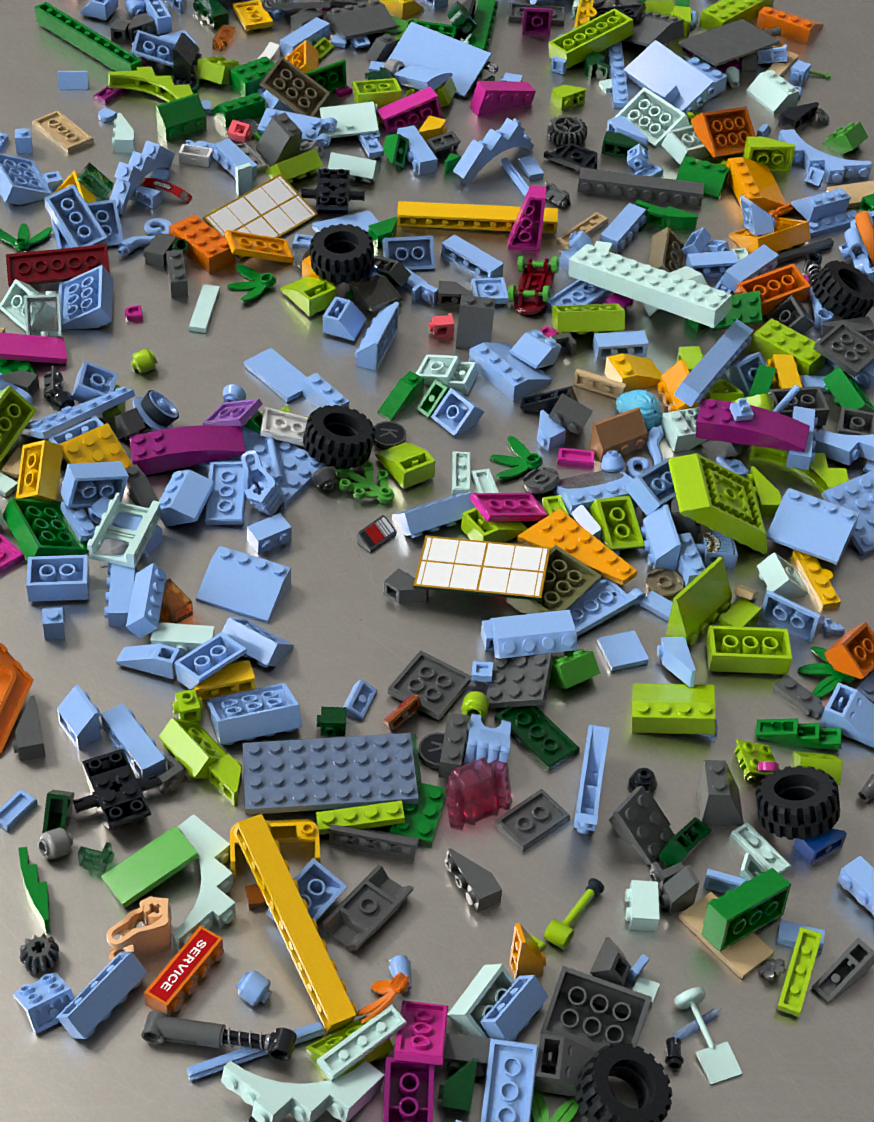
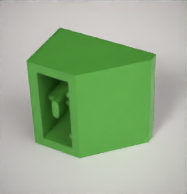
M852 122L846 125L844 129L843 127L836 129L835 133L827 136V140L822 144L833 151L844 154L855 149L868 138V135L861 122L855 124Z
M579 649L576 651H565L561 657L554 656L550 679L557 688H569L600 674L593 651Z

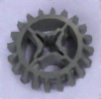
M560 115L559 118L554 117L548 123L547 137H549L552 143H557V146H564L568 143L580 146L586 140L588 129L585 122H582V119L566 115L562 117Z

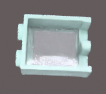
M46 291V295H39L38 292H28V295H24L26 335L63 337L60 294H56V291Z

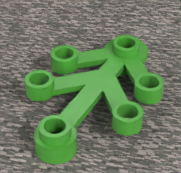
M367 461L363 464V472H365L366 479L350 469H335V476L338 478L350 477L358 482L351 483L348 479H341L339 483V488L343 491L354 490L353 496L356 499L377 498L380 503L388 504L394 498V491L388 488L387 485L388 472L386 470H379L377 472V480L380 481V487L374 484V464Z

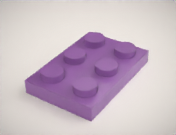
M260 399L224 402L202 424L241 427L248 422L247 420L258 412V409L263 404Z

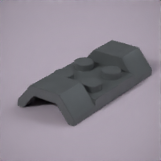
M378 864L322 922V926L330 939L347 951L357 950L394 914L400 904L413 891V887L410 885L402 887L390 879L383 867Z

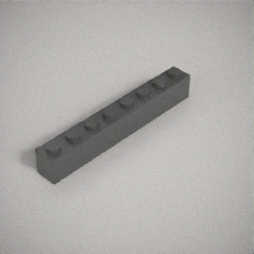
M580 168L577 191L701 207L704 183Z

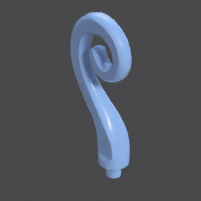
M161 218L147 221L144 230L147 234L153 236L127 238L119 244L118 253L120 255H128L136 248L149 245L151 239L158 232L169 235V226L172 223Z
M660 425L653 427L647 436V447L653 458L654 466L663 461L659 443L664 433L663 427ZM633 457L626 465L627 475L633 479L641 474V472L634 469V466L641 465L644 472L650 469V462L643 457Z

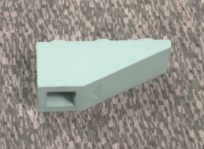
M118 113L117 119H114L112 146H115L116 153H133L135 151L134 130L123 115Z

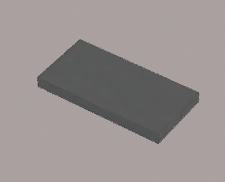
M510 3L508 22L522 23L524 7L552 8L551 25L564 26L565 7Z

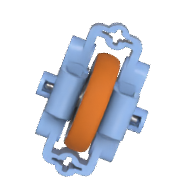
M861 211L856 214L855 219L850 223L851 228L844 234L846 243L840 245L839 249L844 259L852 257L855 268L867 275L869 280L874 283V267H872L874 264V211Z

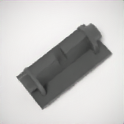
M544 181L547 200H551L552 203L559 207H565L567 203L571 204L570 195L567 191L560 190L555 184Z
M52 366L51 372H47L44 375V397L49 401L52 400L55 394L63 391V376L54 366Z

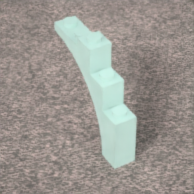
M194 814L179 825L178 829L199 855V858L195 861L201 875V886L194 908L186 920L173 933V945L178 950L183 947L200 925L209 930L212 924L220 929L224 924L230 923L236 915L235 902L226 895L233 886V873L224 866L230 859V844Z
M229 1061L224 1066L221 1082L227 1089L239 1095L244 1102L253 1106L251 1116L257 1122H280L288 1113L297 1121L314 1122L325 1110L330 1112L334 1118H338L342 1122H348L381 1090L384 1074L365 1061L353 1071L335 1078L333 1081L327 1080L306 1084L284 1083L260 1077Z

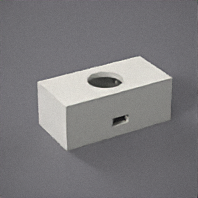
M182 144L178 152L179 163L209 168L213 160V148Z

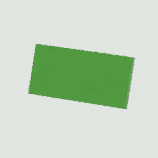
M174 826L101 877L121 905L126 908L199 858V855L177 826Z

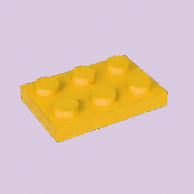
M260 0L233 4V10L246 31L273 26V20L268 12L262 8Z

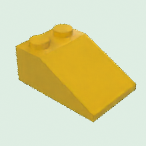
M622 353L609 356L606 360V376L609 379L625 383V392L656 386L660 383L662 374L651 359Z

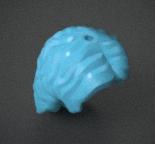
M638 389L622 393L616 399V409L620 413L639 407L647 430H651L653 427L661 424L663 406L653 393Z

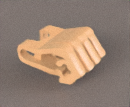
M150 896L140 901V908L129 912L123 920L108 930L106 934L107 942L112 947L109 951L110 961L123 951H132L136 958L139 959L167 951L170 948L172 942V916L168 898ZM142 922L143 927L136 928L138 923ZM115 935H121L118 940L113 938Z

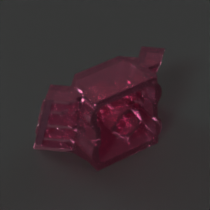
M483 757L451 770V774L448 777L449 780L444 789L450 828L462 831L465 823L475 826L479 820L492 815L498 816L500 808L510 810L512 794L507 763L497 760L488 763Z

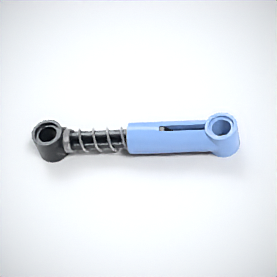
M810 252L806 256L803 270L809 274L810 296L815 318L814 328L821 331L822 323L832 322L833 313L819 303L815 293L812 291V282L821 271L822 256L819 253Z

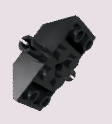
M318 169L317 188H301V196L303 198L316 200V213L348 214L350 200L365 201V191H351L349 189L350 170Z
M124 749L82 761L91 795L73 800L76 813L95 807L104 826L109 829L151 815L142 792L160 787L157 774L138 780L134 775Z

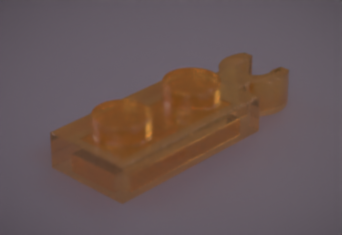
M221 25L213 39L212 50L220 48V52H222L223 46L227 47L236 32L235 27Z

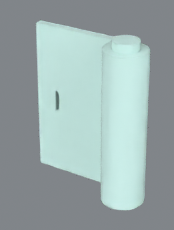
M372 101L321 107L320 117L322 119L332 117L338 122L335 131L331 132L323 129V134H327L330 138L378 133L377 104H374Z

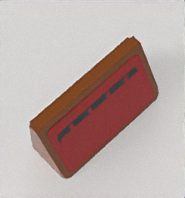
M417 694L409 696L382 721L383 724L390 731L395 730L422 705Z

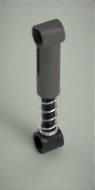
M150 1011L147 1015L141 1037L152 1044H161L164 1041L213 1048H222L225 1044H229L230 1047L240 1046L241 1049L250 1047L252 1050L258 1048L263 1052H268L269 1056L275 1060L289 1061L292 1058L297 1035L288 1028H276L274 1032L267 1033L266 1035H263L262 1032L260 1034L251 1033V1030L249 1033L241 1032L240 1029L239 1031L230 1030V1027L226 1030L225 1024L173 1018L160 1011Z

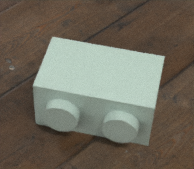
M631 880L630 889L625 891V902H629V907L626 908V921H630V930L657 932L659 924L658 882Z

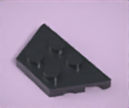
M568 143L564 146L556 147L555 151L551 153L549 151L544 152V158L576 171H580V168L597 170L598 153L579 145Z

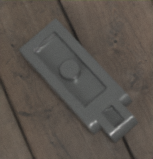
M785 675L774 684L773 690L805 715L811 714L813 717L818 718L824 712L825 707L822 705L821 700L790 676Z

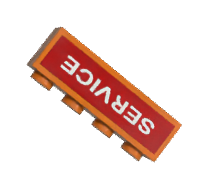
M200 925L144 992L145 1005L155 1011L166 1013L168 1016L173 1012H177L182 1005L183 999L193 993L201 977H206L210 966L222 957L224 953L223 938Z

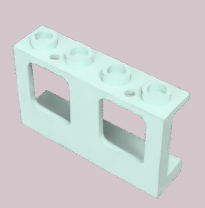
M116 493L113 500L111 499L107 512L103 513L100 525L96 526L93 538L88 541L87 550L90 552V559L135 569L161 517L160 502L152 501L150 507L145 508L120 502V494ZM119 513L143 518L137 530L134 531L115 527L112 524ZM105 539L129 544L122 557L102 554L98 551Z

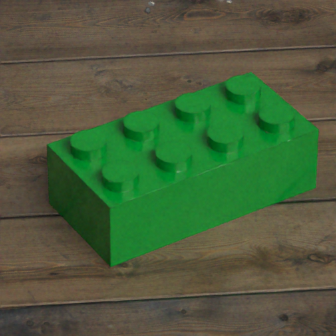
M771 868L766 872L759 873L749 881H744L739 887L728 890L721 897L712 899L707 905L701 935L718 951H722L783 916L791 883L775 869Z

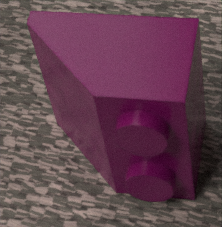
M524 7L521 24L522 34L550 35L553 9Z

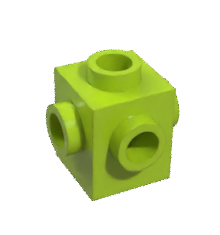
M195 689L174 693L175 702H172L173 713L178 714L179 719L201 721L203 703L201 696L197 697Z

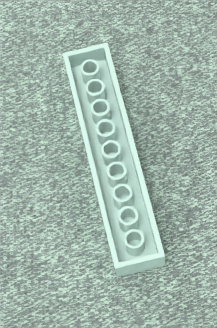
M586 244L569 259L570 277L712 328L731 310L732 294L611 253L593 245Z

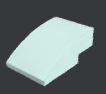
M426 355L416 374L423 377L424 383L429 386L436 379L445 383L450 388L468 395L478 375L476 362H460L459 356Z

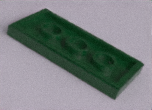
M535 705L508 707L495 715L494 720L499 725L501 720L511 722L510 736L547 772L564 763L580 751V748Z

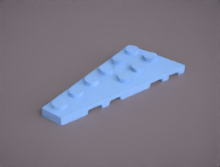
M119 387L114 392L73 407H65L59 412L29 422L21 434L47 439L134 397V390Z

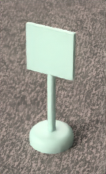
M696 987L679 994L674 999V1003L679 1009L692 1008L709 1048L697 1051L696 1055L709 1084L713 1085L740 1076L743 1073L728 1041L714 1045L697 1008V1005L705 999L706 994L702 987Z

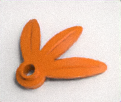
M399 972L392 980L375 981L371 985V989L384 996L356 1013V1016L371 1013L362 1019L361 1024L382 1012L398 993H404L410 985V982H408L410 976Z

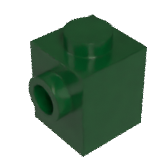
M321 707V715H317V727H321L320 736L345 737L346 707Z

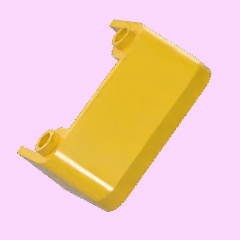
M309 819L268 821L271 826V834L278 843L314 842V858L320 863L319 829L314 821ZM237 823L230 829V859L233 882H236L235 845H240L234 834Z

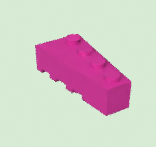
M478 81L470 108L478 117L530 105L536 90L528 82Z
M431 86L377 110L379 122L386 131L403 128L405 125L410 124L412 126L417 125L419 122L426 121L428 116L443 119L438 95Z
M529 186L509 234L508 249L540 251L546 187Z

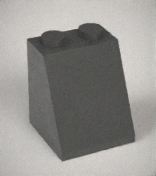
M285 112L271 118L256 146V151L272 167L279 162L299 155L302 131Z
M461 295L456 348L470 350V348L483 342L491 343L495 298Z
M704 760L697 788L700 821L707 826H742L744 821L740 793L726 761Z

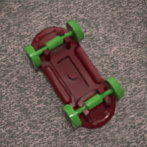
M525 256L518 257V272L523 273L518 289H516L515 285L509 286L508 299L509 302H514L515 309L523 315L537 314L550 302L555 273L559 272L558 256H553L551 263L549 258H545V262L533 261V258H529V262L526 263Z

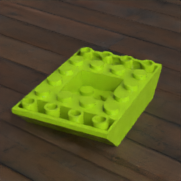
M697 453L672 457L668 460L680 514L709 527L713 531H718L726 537H730L740 544L752 548L754 551H759L763 554L767 553L766 531L752 481Z

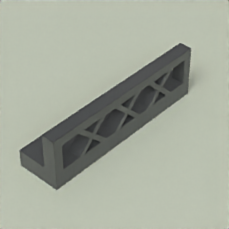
M330 825L329 845L411 861L415 860L419 838L367 828L354 829Z

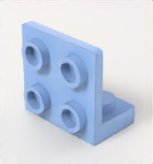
M57 973L46 974L40 980L32 984H26L13 993L15 999L26 1010L35 1034L59 1023L60 1021L57 1019V1016L74 999L71 988Z

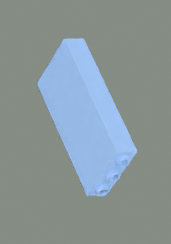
M656 40L624 69L629 80L642 89L645 87L654 94V90L665 79L675 83L680 94L671 105L685 114L687 112H694L717 91L712 79Z

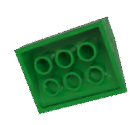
M10 498L3 512V518L27 561L28 557L84 555L89 552L85 542L78 540L62 513L61 502Z

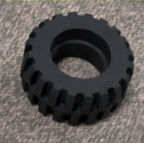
M352 224L329 225L328 228H322L321 232L318 231L310 241L311 267L317 276L323 280L326 279L330 283L336 282V284L346 282L347 284L351 283V281H359L367 273L369 274L374 266L373 239L367 231L362 230L359 226L354 227Z
M839 260L828 262L812 282V291L815 293L819 303L825 306V309L831 311L833 315L839 316L843 320L865 317L874 306L873 282L860 272L859 269L854 268L851 264H846V262H839Z
M325 405L323 408L319 407L314 410L308 417L303 436L304 448L311 458H315L318 463H323L324 466H332L334 469L357 468L364 464L371 455L376 436L375 428L370 419H367L366 415L360 414L356 409L352 410L347 406Z
M788 766L782 770L777 769L772 774H767L756 788L757 811L760 824L769 833H775L777 837H786L789 840H794V838H799V840H806L808 837L815 838L819 834L827 833L839 820L840 800L838 784L828 773L826 774L821 769L816 770L810 766L808 768Z
M617 1042L600 1048L580 1070L578 1080L575 1083V1090L578 1091L575 1095L576 1102L581 1105L579 1110L582 1116H586L587 1122H662L668 1115L672 1104L670 1099L672 1097V1088L668 1087L670 1080L668 1075L664 1074L662 1064H658L654 1060L655 1056L651 1053H645V1049L639 1046L634 1048L631 1043L624 1042L621 1045ZM608 1077L620 1078L632 1087L638 1098V1108L628 1107L616 1099L610 1089Z

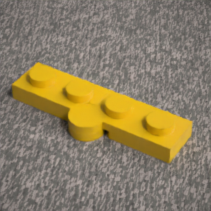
M579 0L573 28H577L596 17L597 11L593 8L594 0Z
M793 550L792 557L821 609L840 607L841 601L831 585L833 573L828 569H822L816 557Z

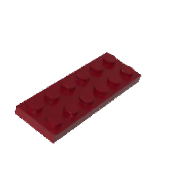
M107 244L6 254L9 287H11L15 279L29 285L64 282L100 265H103L110 274Z

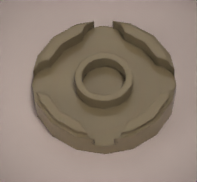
M667 568L654 569L649 572L645 582L648 593L652 590L668 600H673L683 590L684 586L682 577L676 571H667Z

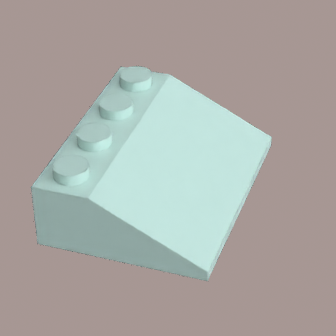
M645 87L615 116L623 115L649 138L648 143L654 147L662 145L668 131L690 125L685 113Z

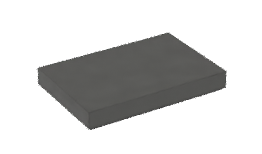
M541 789L494 820V826L523 853L567 823L571 816Z

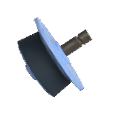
M149 390L144 398L135 397L132 401L133 407H137L145 425V428L140 430L141 433L148 426L155 431L173 428L172 423L179 418V413L173 403L157 391Z

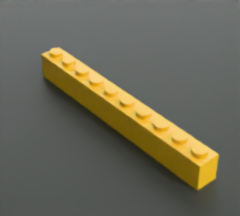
M398 201L397 226L511 231L521 207ZM545 208L542 233H557L558 208Z
M262 814L237 822L234 834L326 1033L352 1023L357 1013L356 1006L347 996L346 985L342 979H339L336 963L333 959H330L327 953L326 942L320 938L317 932V923L313 918L311 919L308 913V904L304 898H301L298 892V883L290 875L289 864L286 859L282 858L280 845L271 834L269 822L265 821Z

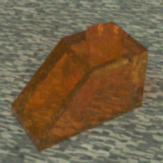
M170 578L167 579L164 587L161 615L165 620L168 619L170 623L177 624L193 615L192 601Z

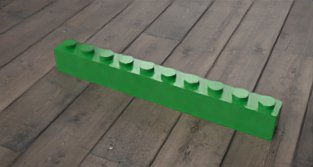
M478 0L474 21L478 23V27L471 33L472 36L468 40L469 45L488 52L498 10V1ZM483 70L474 83H477L479 78H482Z
M44 2L35 6V16L38 24L115 71H135L137 67H142V60L51 4Z

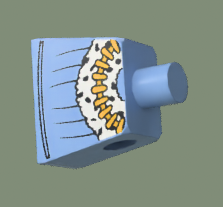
M718 531L704 533L701 543L695 544L699 555H702L704 564L709 566L720 556L723 558L725 568H735L738 553L734 539L728 538Z

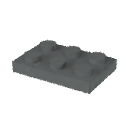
M643 786L636 787L613 812V815L646 865H651L658 859L662 850L675 835Z

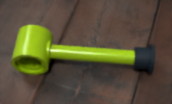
M591 878L588 881L585 894L564 921L560 922L557 919H553L544 933V939L563 950L569 945L575 932L574 929L570 928L590 900L604 891V885L598 879Z

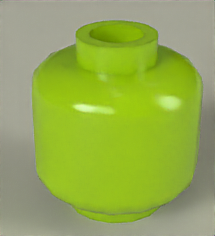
M147 348L135 352L132 355L133 361H130L134 371L138 370L141 374L154 370L158 363L153 351H149Z
M478 691L468 693L462 703V714L469 715V721L471 714L481 715V720H483L488 713L489 699L485 694Z

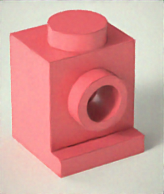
M232 120L227 134L231 141L247 143V140H251L253 132L251 131L250 124Z
M448 313V316L432 317V321L428 322L429 332H432L433 338L454 337L452 313Z

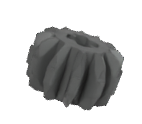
M44 933L41 937H37L34 934L32 940L26 938L25 945H21L20 962L24 964L26 970L32 969L34 974L38 970H42L45 973L47 967L53 969L54 962L58 961L59 946L55 943L53 937L47 938Z

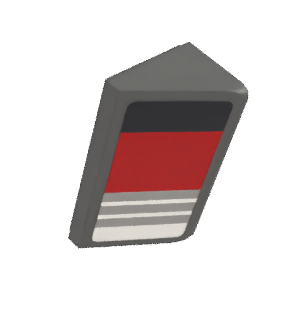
M382 515L357 533V543L371 552L397 534V531L389 520Z

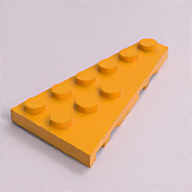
M560 508L517 536L518 542H527L533 546L550 547L551 549L557 545L594 571L602 574V577L620 585H625L637 576L636 569Z

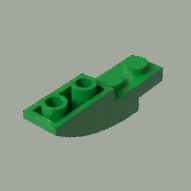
M640 200L635 202L636 206L646 209L645 216H647L645 224L659 228L669 227L672 230L696 229L698 215L671 206L665 209Z

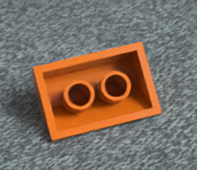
M867 622L847 631L824 653L828 663L832 665L834 670L859 679H863L874 669V633Z

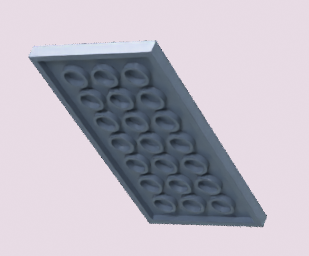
M411 733L243 743L246 815L344 809L402 801L403 805L418 804Z

